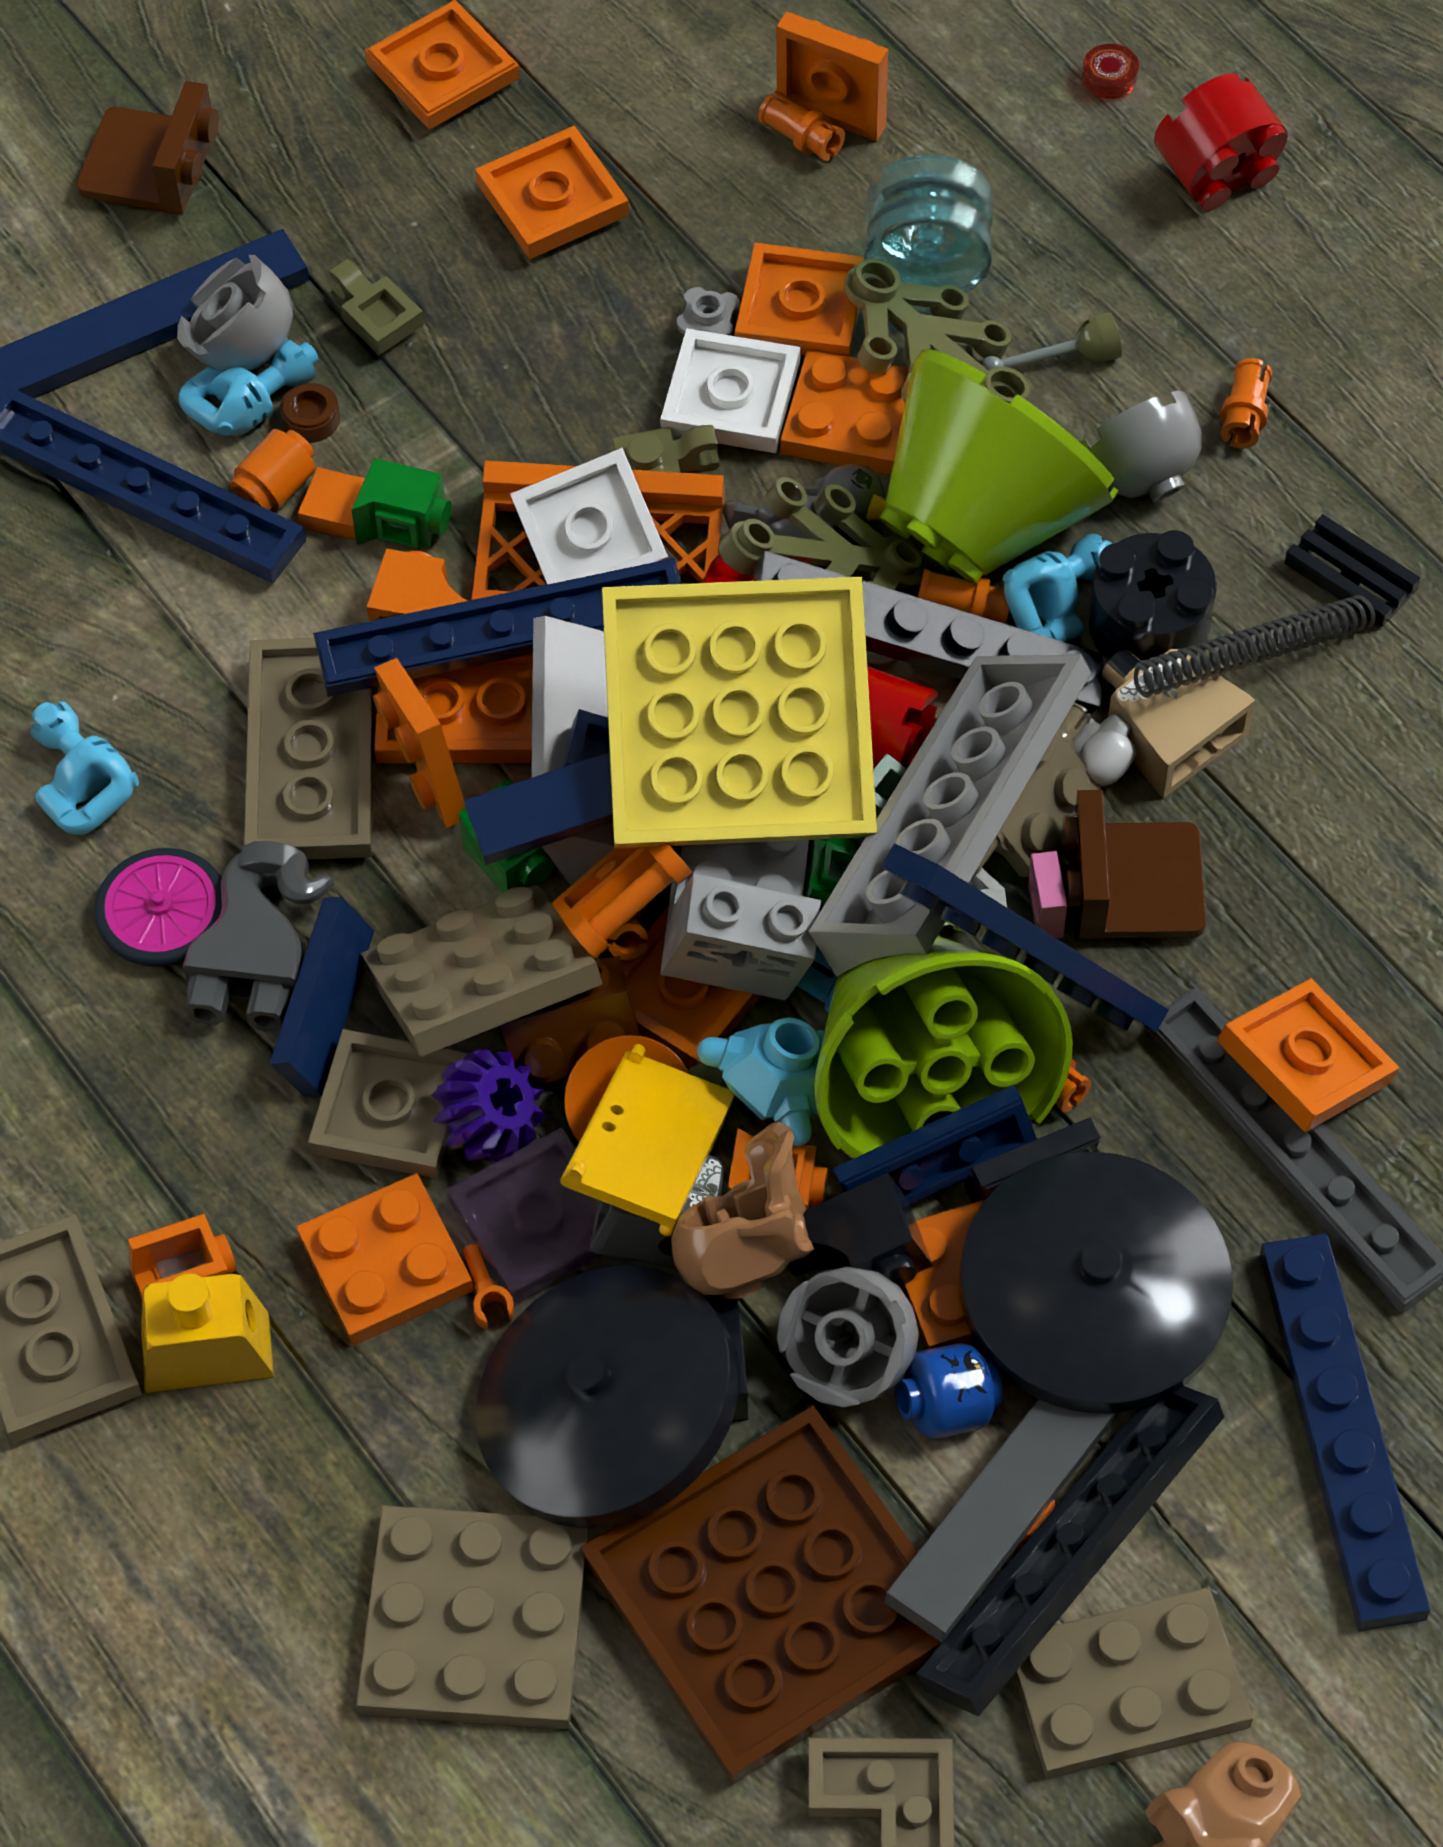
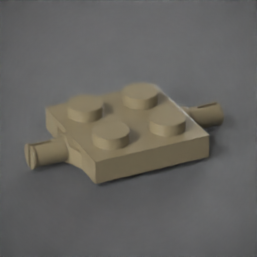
M1074 703L974 874H979L985 862L996 851L1005 857L1020 877H1029L1031 854L1056 851L1063 841V816L1074 815L1077 790H1100L1101 786L1090 778L1086 771V766L1077 756L1074 749V740L1091 720L1090 713L1084 714L1087 712V709Z

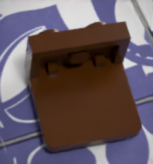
M185 81L172 116L123 107L107 109L77 180L79 194L88 199L184 215L194 186L200 180L202 165L209 147L215 141L218 132L219 114L216 109L211 107L207 84Z
M1077 790L1074 815L1063 816L1064 853H1074L1075 870L1066 871L1067 908H1077L1079 939L1194 938L1201 936L1205 931L1207 918L1199 828L1190 822L1105 823L1103 790Z
M608 948L594 959L597 963L602 985L500 1025L507 1050L512 1053L515 1068L519 1066H532L527 1079L531 1087L568 1078L578 1060L589 1049L604 1040L627 1035L641 1036L627 990L623 962L620 956L614 957Z

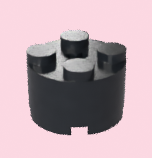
M1170 530L1163 534L1143 533L1110 544L1101 551L1093 579L1089 632L1098 651L1104 654L1103 656L1108 660L1123 649H1128L1141 661L1149 660L1151 657H1158L1170 649L1187 648L1188 646L1207 641L1217 591V580L1211 563L1194 546V541L1189 535L1178 530Z

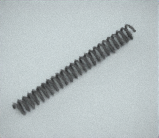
M1354 595L1351 598H1344L1334 603L1318 606L1315 609H1308L1298 614L1282 617L1279 620H1272L1270 623H1263L1243 631H1236L1233 634H1226L1224 637L1207 640L1205 643H1198L1177 651H1171L1168 654H1161L1158 657H1151L1149 660H1141L1135 665L1134 684L1136 690L1145 698L1151 697L1152 694L1158 695L1162 691L1168 692L1172 688L1178 689L1181 685L1188 686L1191 682L1197 683L1200 679L1207 680L1210 676L1216 677L1219 673L1225 674L1228 670L1235 671L1237 668L1254 665L1256 662H1263L1265 659L1270 660L1274 656L1280 657L1282 654H1290L1292 651H1299L1301 648H1308L1310 645H1317L1319 642L1324 643L1329 639L1335 640L1337 637H1344L1346 634L1362 631L1364 628L1369 629L1374 625L1375 611L1370 601L1364 596ZM1358 601L1364 602L1370 610L1371 619L1368 623H1366L1365 610ZM1352 604L1358 607L1362 616V623L1357 626V615L1351 607ZM1243 638H1246V645L1242 640ZM1234 640L1237 641V648L1233 644ZM1225 643L1228 644V651L1224 647ZM1216 646L1219 648L1218 653L1214 649ZM1206 649L1209 650V657L1205 652ZM1197 652L1200 653V660L1196 656ZM1187 655L1191 656L1190 662L1186 658ZM1178 658L1181 659V666L1177 662ZM1168 661H1171V662H1172V665H1171L1172 670H1171V668L1169 667V665L1167 664ZM1159 664L1162 665V672L1158 667ZM1149 667L1153 668V676L1148 670ZM1140 670L1143 671L1144 683L1148 688L1147 692L1143 691L1139 684L1138 674ZM1154 681H1155V684L1158 686L1157 689H1154V687H1155V686H1154Z

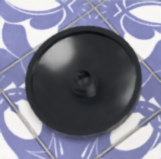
M1105 1152L1065 1153L1034 1162L1005 1179L992 1191L974 1216L967 1232L960 1262L959 1293L963 1313L970 1332L985 1357L997 1367L998 1371L1007 1380L1039 1400L1073 1411L1087 1413L1125 1412L1156 1403L1178 1391L1201 1371L1212 1356L1225 1328L1232 1303L1233 1279L1229 1253L1224 1238L1208 1210L1193 1193L1169 1174L1150 1164L1119 1154Z
M632 1265L611 1266L592 1270L560 1283L532 1302L514 1320L497 1343L483 1372L476 1402V1430L480 1450L487 1467L497 1482L520 1505L536 1516L555 1524L574 1528H603L623 1524L654 1512L681 1494L700 1476L720 1449L729 1431L738 1402L740 1386L739 1361L732 1335L718 1312L699 1291L686 1284L683 1279L656 1268Z

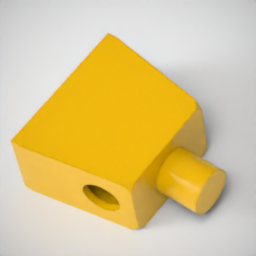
M183 1274L176 1277L173 1281L153 1283L143 1288L141 1339L144 1389L146 1393L274 1377L269 1313L241 1275L225 1274L200 1277L196 1274Z

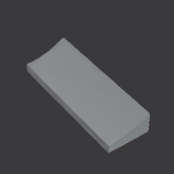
M1082 654L975 657L876 819L877 833L867 834L808 931L836 977L862 963L895 955L927 954L946 923L940 919L945 907L939 904L934 913L899 894L904 881L881 868L885 858L895 843L939 864L967 883L970 882L1091 675V671Z

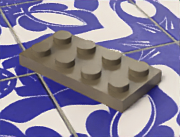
M314 638L250 640L244 845L254 841L285 843L302 851L306 855L307 860L373 857L374 687L327 697Z

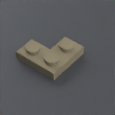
M809 1738V1817H881V1847H954L953 1740L919 1738Z

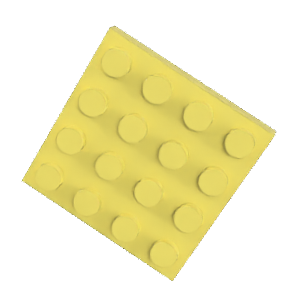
M862 577L602 587L614 849L655 847L666 843L670 846L863 838L867 834L877 833Z

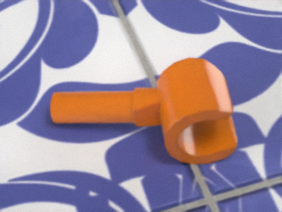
M470 1244L464 1247L462 1252L474 1280V1288L477 1293L473 1303L477 1325L482 1329L488 1330V1323L482 1308L487 1303L494 1301L505 1306L508 1319L511 1322L514 1317V1303L510 1292L504 1287L494 1284L477 1244Z

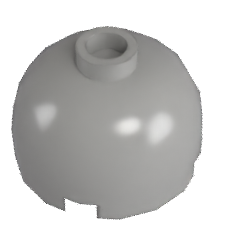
M249 255L250 263L244 264L238 258H234L213 272L190 299L198 307L191 321L189 322L181 316L178 324V341L195 358L210 368L225 371L228 368L243 367L251 371L263 364L269 365L272 363L275 353L288 340L287 337L293 318V303L288 289L256 255Z
M1179 390L1171 392L1176 403L1163 407L1157 396L1137 404L1097 427L1096 430L1101 440L1092 447L1086 438L1080 442L1113 476L1114 481L1109 486L1108 491L1115 487L1119 490L1117 495L1127 498H1136L1149 494L1152 502H1159L1176 494L1185 487L1181 477L1194 467L1201 450V428L1196 413L1185 392Z
M843 1267L818 1273L791 1292L780 1312L777 1342L780 1353L786 1352L788 1363L794 1371L790 1376L800 1389L819 1402L848 1407L879 1398L904 1378L916 1353L919 1331L913 1307L898 1285L879 1272L854 1267Z

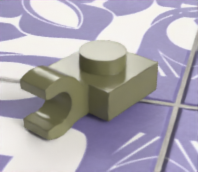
M348 259L329 271L331 278L338 283V285L331 289V294L341 304L342 320L378 355H381L424 325L423 311L387 276L372 284L357 266Z
M713 425L693 427L675 441H673L671 427L613 438L614 451L623 448L631 470L685 473L691 471H710L720 467L717 453L718 444Z

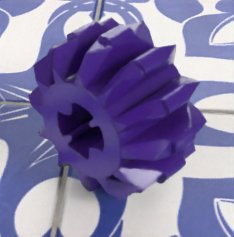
M489 1049L476 1050L466 1055L464 1060L460 1059L450 1064L441 1073L444 1083L439 1085L437 1090L431 1094L443 1106V1111L438 1113L433 1122L447 1124L451 1131L446 1146H459L463 1144L466 1160H480L486 1157L489 1162L503 1161L512 1157L515 1151L518 1152L528 1147L537 1138L534 1128L539 1126L540 1122L547 1117L534 1104V1101L539 1099L544 1090L531 1088L527 1079L532 1066H519L515 1068L511 1051L492 1054Z

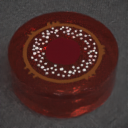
M1102 44L1096 46L1084 58L1083 84L1089 92L1101 98L1116 99L1124 97L1131 93L1137 85L1139 72L1138 58L1130 49L1122 45Z

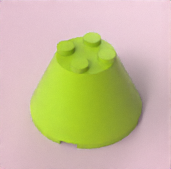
M923 349L912 364L885 510L879 519L901 537L908 539L912 535L925 544L920 551V554L925 559L946 573H950L953 569L965 579L977 584L981 577L1113 501L1119 492L1115 487L1108 491L1109 486L1114 481L1113 476L1069 432L1018 394L1009 404L982 385L987 378V374L945 353Z
M939 935L927 954L895 955L862 963L839 975L835 983L815 1075V1102L820 1121L834 1146L854 1159L1014 1084L1022 1097L1030 1122L1035 1119L1040 1124L1056 1103L1070 1069L1073 1041L1067 1013L1050 985L1029 967L1017 961L942 938Z

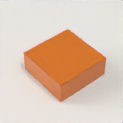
M317 467L297 513L299 525L305 529L356 541L351 510L365 478Z

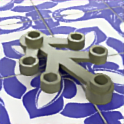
M875 258L861 261L848 272L844 281L845 294L853 304L863 310L865 339L858 353V361L861 366L873 373L887 372L891 368L897 354V345L889 338L888 317L904 330L908 376L901 389V397L904 402L906 400L913 361L923 349L945 353L987 374V378L982 385L1009 404L1016 394L1027 400L1030 393V385L1020 372L1009 367H995L988 371L955 343L972 344L974 350L983 358L996 356L1000 359L1005 355L1012 339L1010 330L1001 322L987 320L979 323L962 320L969 304V298L961 288L954 285L935 287L901 282L898 271L891 264ZM912 306L930 307L932 315L920 314Z
M781 477L773 484L765 495V502L775 515L790 521L810 539L775 535L764 522L752 518L735 523L719 544V551L725 563L734 571L746 576L754 575L755 562L764 551L807 564L827 566V570L851 577L855 570L867 571L872 580L866 582L902 593L905 590L915 589L921 583L925 569L921 554L912 543L896 537H882L853 513L856 508V502L847 489L837 484L828 485L814 501L817 516L805 506L807 494L804 488L797 481L789 477ZM828 524L838 526L860 546L849 543Z

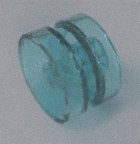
M930 154L905 157L885 166L871 180L867 194L866 221L868 227L865 234L864 260L875 258L888 262L898 271L901 282L935 287L954 285L961 288L965 293L973 290L987 277L992 262L993 237L990 228L993 221L994 197L989 181L975 167L952 157Z

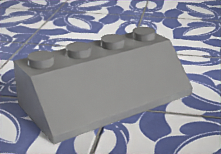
M548 616L533 618L532 777L563 767L573 720L579 709L608 717L604 631ZM613 823L542 846L571 886L614 848Z

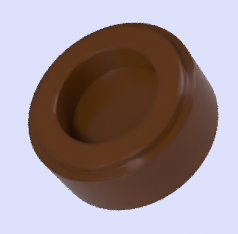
M316 383L298 385L289 390L281 400L280 413L285 431L293 430L308 442H318L328 438L337 430L340 424L341 416L338 399L334 392L324 385Z

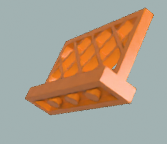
M485 460L483 474L484 499L472 600L546 585L541 568L534 572L518 554L521 549L530 543L526 532L523 531L508 543L495 529L496 511L517 512L510 495L511 493L576 466ZM632 470L663 545L679 561L676 563L679 576L688 571L699 583H702L709 565L720 553L719 544L721 541L722 524H724L722 512L724 501H726L724 475ZM657 521H664L665 523L660 526ZM684 523L709 524L707 540L689 554L670 536L672 532ZM494 542L500 550L491 556ZM706 557L705 569L703 571L697 563ZM508 559L527 578L511 591L487 590L489 574Z

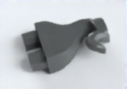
M254 841L244 845L242 851L225 867L221 879L222 909L220 916L208 930L191 943L183 964L188 984L187 1007L191 1020L195 1023L218 1025L224 1022L228 1002L235 1001L249 1003L246 1015L250 1026L258 1030L280 1032L304 955L294 927L262 894L261 890L278 886L284 898L292 903L301 905L317 901L333 888L334 879L331 876L319 875L312 880L306 879L310 865L302 851L285 843Z

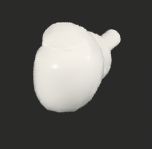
M1115 714L1109 716L1101 724L1091 718L1090 722L1085 725L1073 742L1076 754L1086 766V771L1090 778L1100 786L1116 782L1127 771L1137 755L1134 743L1127 737L1131 726Z

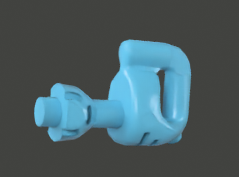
M286 340L273 356L271 366L257 376L243 367L228 368L225 371L207 367L181 387L178 394L179 405L185 414L213 433L224 436L246 434L273 413L270 395L283 386L296 387L309 383L315 378L316 374L313 365L318 362V355L315 349L307 342L299 346L292 340ZM208 395H215L221 402L219 409L204 398Z
M1088 534L1073 545L1069 557H1065L1062 553L1047 551L1023 561L1013 569L1008 570L1003 575L1005 583L1004 595L1016 627L1066 643L1078 638L1084 631V625L1075 612L1080 597L1076 580L1080 578L1087 582H1093L1100 553L1106 546L1112 543L1108 540L1102 541V536L1098 534ZM1040 619L1045 621L1044 627L1042 626Z
M49 702L42 703L32 714L35 724L31 725V736L42 746L48 749L62 750L66 756L57 765L53 781L50 784L44 785L36 792L35 800L40 808L65 832L73 835L88 834L99 827L130 799L134 788L139 785L138 776L135 772L131 771L126 760L106 739L94 735L83 738L79 733L78 716L66 702H59L57 705ZM97 793H99V794H98L97 796H95L90 802H88L82 809H80V810H77V809H76V804H82V803L88 801L89 799H91V798H92L94 795H96Z

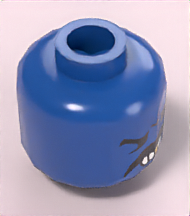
M958 1343L915 1353L914 1359L904 1378L895 1386V1398L898 1410L904 1420H912L915 1427L924 1436L931 1439H941L978 1431L987 1426L994 1410L1000 1407L1002 1384L997 1367L985 1356H982L977 1348L966 1343Z

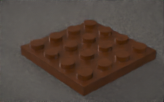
M814 1405L702 1472L687 1489L669 1503L643 1517L616 1525L580 1547L581 1554L585 1558V1564L732 1785L926 1662L942 1644V1642L885 1604L887 1591L918 1552Z

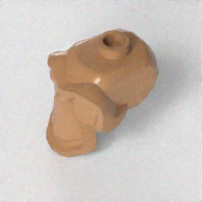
M780 1122L772 1123L746 1143L745 1156L751 1179L735 1185L723 1196L713 1197L710 1195L703 1198L702 1202L688 1208L679 1217L671 1239L673 1260L685 1283L702 1294L723 1295L726 1299H738L748 1296L761 1287V1281L779 1275L787 1268L790 1262L805 1258L814 1250L812 1242L809 1240L803 1217L807 1208L801 1199L796 1182L792 1146L795 1137L790 1127Z
M1242 1741L1227 1743L1194 1775L1185 1787L1165 1791L1155 1797L1146 1809L1145 1813L1150 1823L1159 1830L1163 1838L1161 1842L1151 1847H1272L1298 1806L1302 1797L1300 1784L1292 1770L1282 1760L1260 1745Z

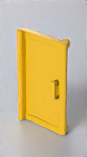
M636 1044L631 1051L624 1053L560 1179V1183L564 1187L659 1223V1232L663 1236H670L729 1113L735 1094L725 1087L645 1057L646 1050L644 1046Z

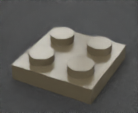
M342 1029L308 1140L310 1154L409 1174L418 1173L420 1176L438 1179L447 1147L446 1143L451 1131L447 1124L433 1122L438 1113L443 1111V1106L431 1094L437 1090L439 1085L444 1083L441 1073L450 1064L460 1059L464 1060L468 1053L442 1048L419 1057L411 1042Z

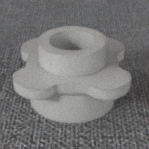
M694 287L685 292V311L677 317V328L681 333L685 334L686 328L732 335V315L740 309V300L735 294L726 292L720 295L714 291H705L701 287Z

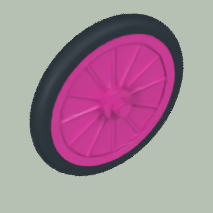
M156 848L137 853L118 864L101 884L94 906L97 930L105 944L114 953L132 963L161 967L184 962L191 943L208 930L220 916L222 909V877L204 858L182 849Z

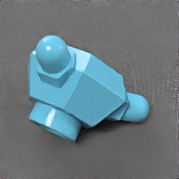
M781 1018L773 1024H760L736 1032L734 1036L730 1035L728 1039L707 1037L699 1043L697 1047L699 1060L707 1066L719 1068L723 1072L722 1078L729 1090L761 1120L774 1119L775 1122H780L790 1127L795 1137L792 1146H802L810 1140L812 1135L810 1120L814 1119L813 1115L818 1114L815 1102V1075L825 1030L815 1031L809 1024L796 1018Z

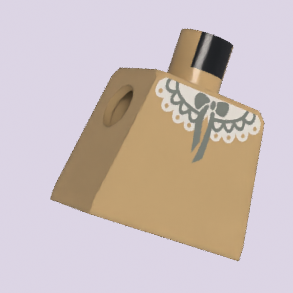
M1123 649L1107 662L1102 671V676L1116 688L1111 696L1108 717L1115 714L1131 726L1127 737L1134 743L1137 755L1133 762L1154 790L1164 799L1249 734L1255 700L1219 674L1216 677L1210 676L1207 680L1200 679L1197 683L1191 682L1188 686L1181 685L1178 689L1172 688L1168 692L1162 691L1158 695L1152 694L1151 697L1145 698L1136 690L1133 678L1135 665L1140 660L1128 649ZM1170 649L1165 654H1168L1171 651H1177L1179 649ZM1187 655L1186 658L1190 662L1191 656ZM1178 658L1177 662L1181 666V659ZM1168 661L1167 664L1169 665V667H1170L1171 670H1172V667H1171L1172 662H1171V661ZM1159 664L1158 667L1162 672V665ZM1149 667L1148 670L1153 676V668ZM1140 670L1138 674L1139 684L1142 690L1147 692L1148 688L1144 683L1143 671ZM1154 681V686H1155L1154 689H1157L1158 686L1155 684V681Z

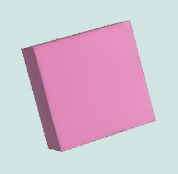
M1057 851L1031 854L1028 889L1035 925L1056 939L1063 938L1067 902Z

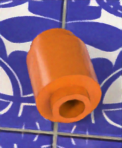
M273 429L234 469L235 478L228 484L229 490L269 511L276 512L316 471L315 463L312 460L315 452L308 441L297 432L288 430L285 433Z

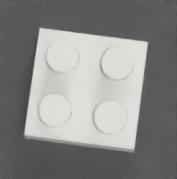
M686 328L661 415V428L671 427L672 436L682 437L686 431L693 427L713 425L718 444L776 453L800 365V347Z
M623 448L510 494L547 584L669 559Z

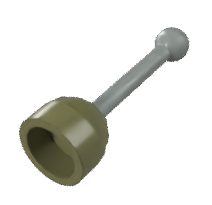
M1108 312L1093 316L1084 321L1076 333L1075 340L1004 359L989 356L982 361L981 365L988 371L995 367L1015 368L1075 351H1080L1084 357L1093 362H1106L1121 358L1122 346L1115 319L1112 313Z

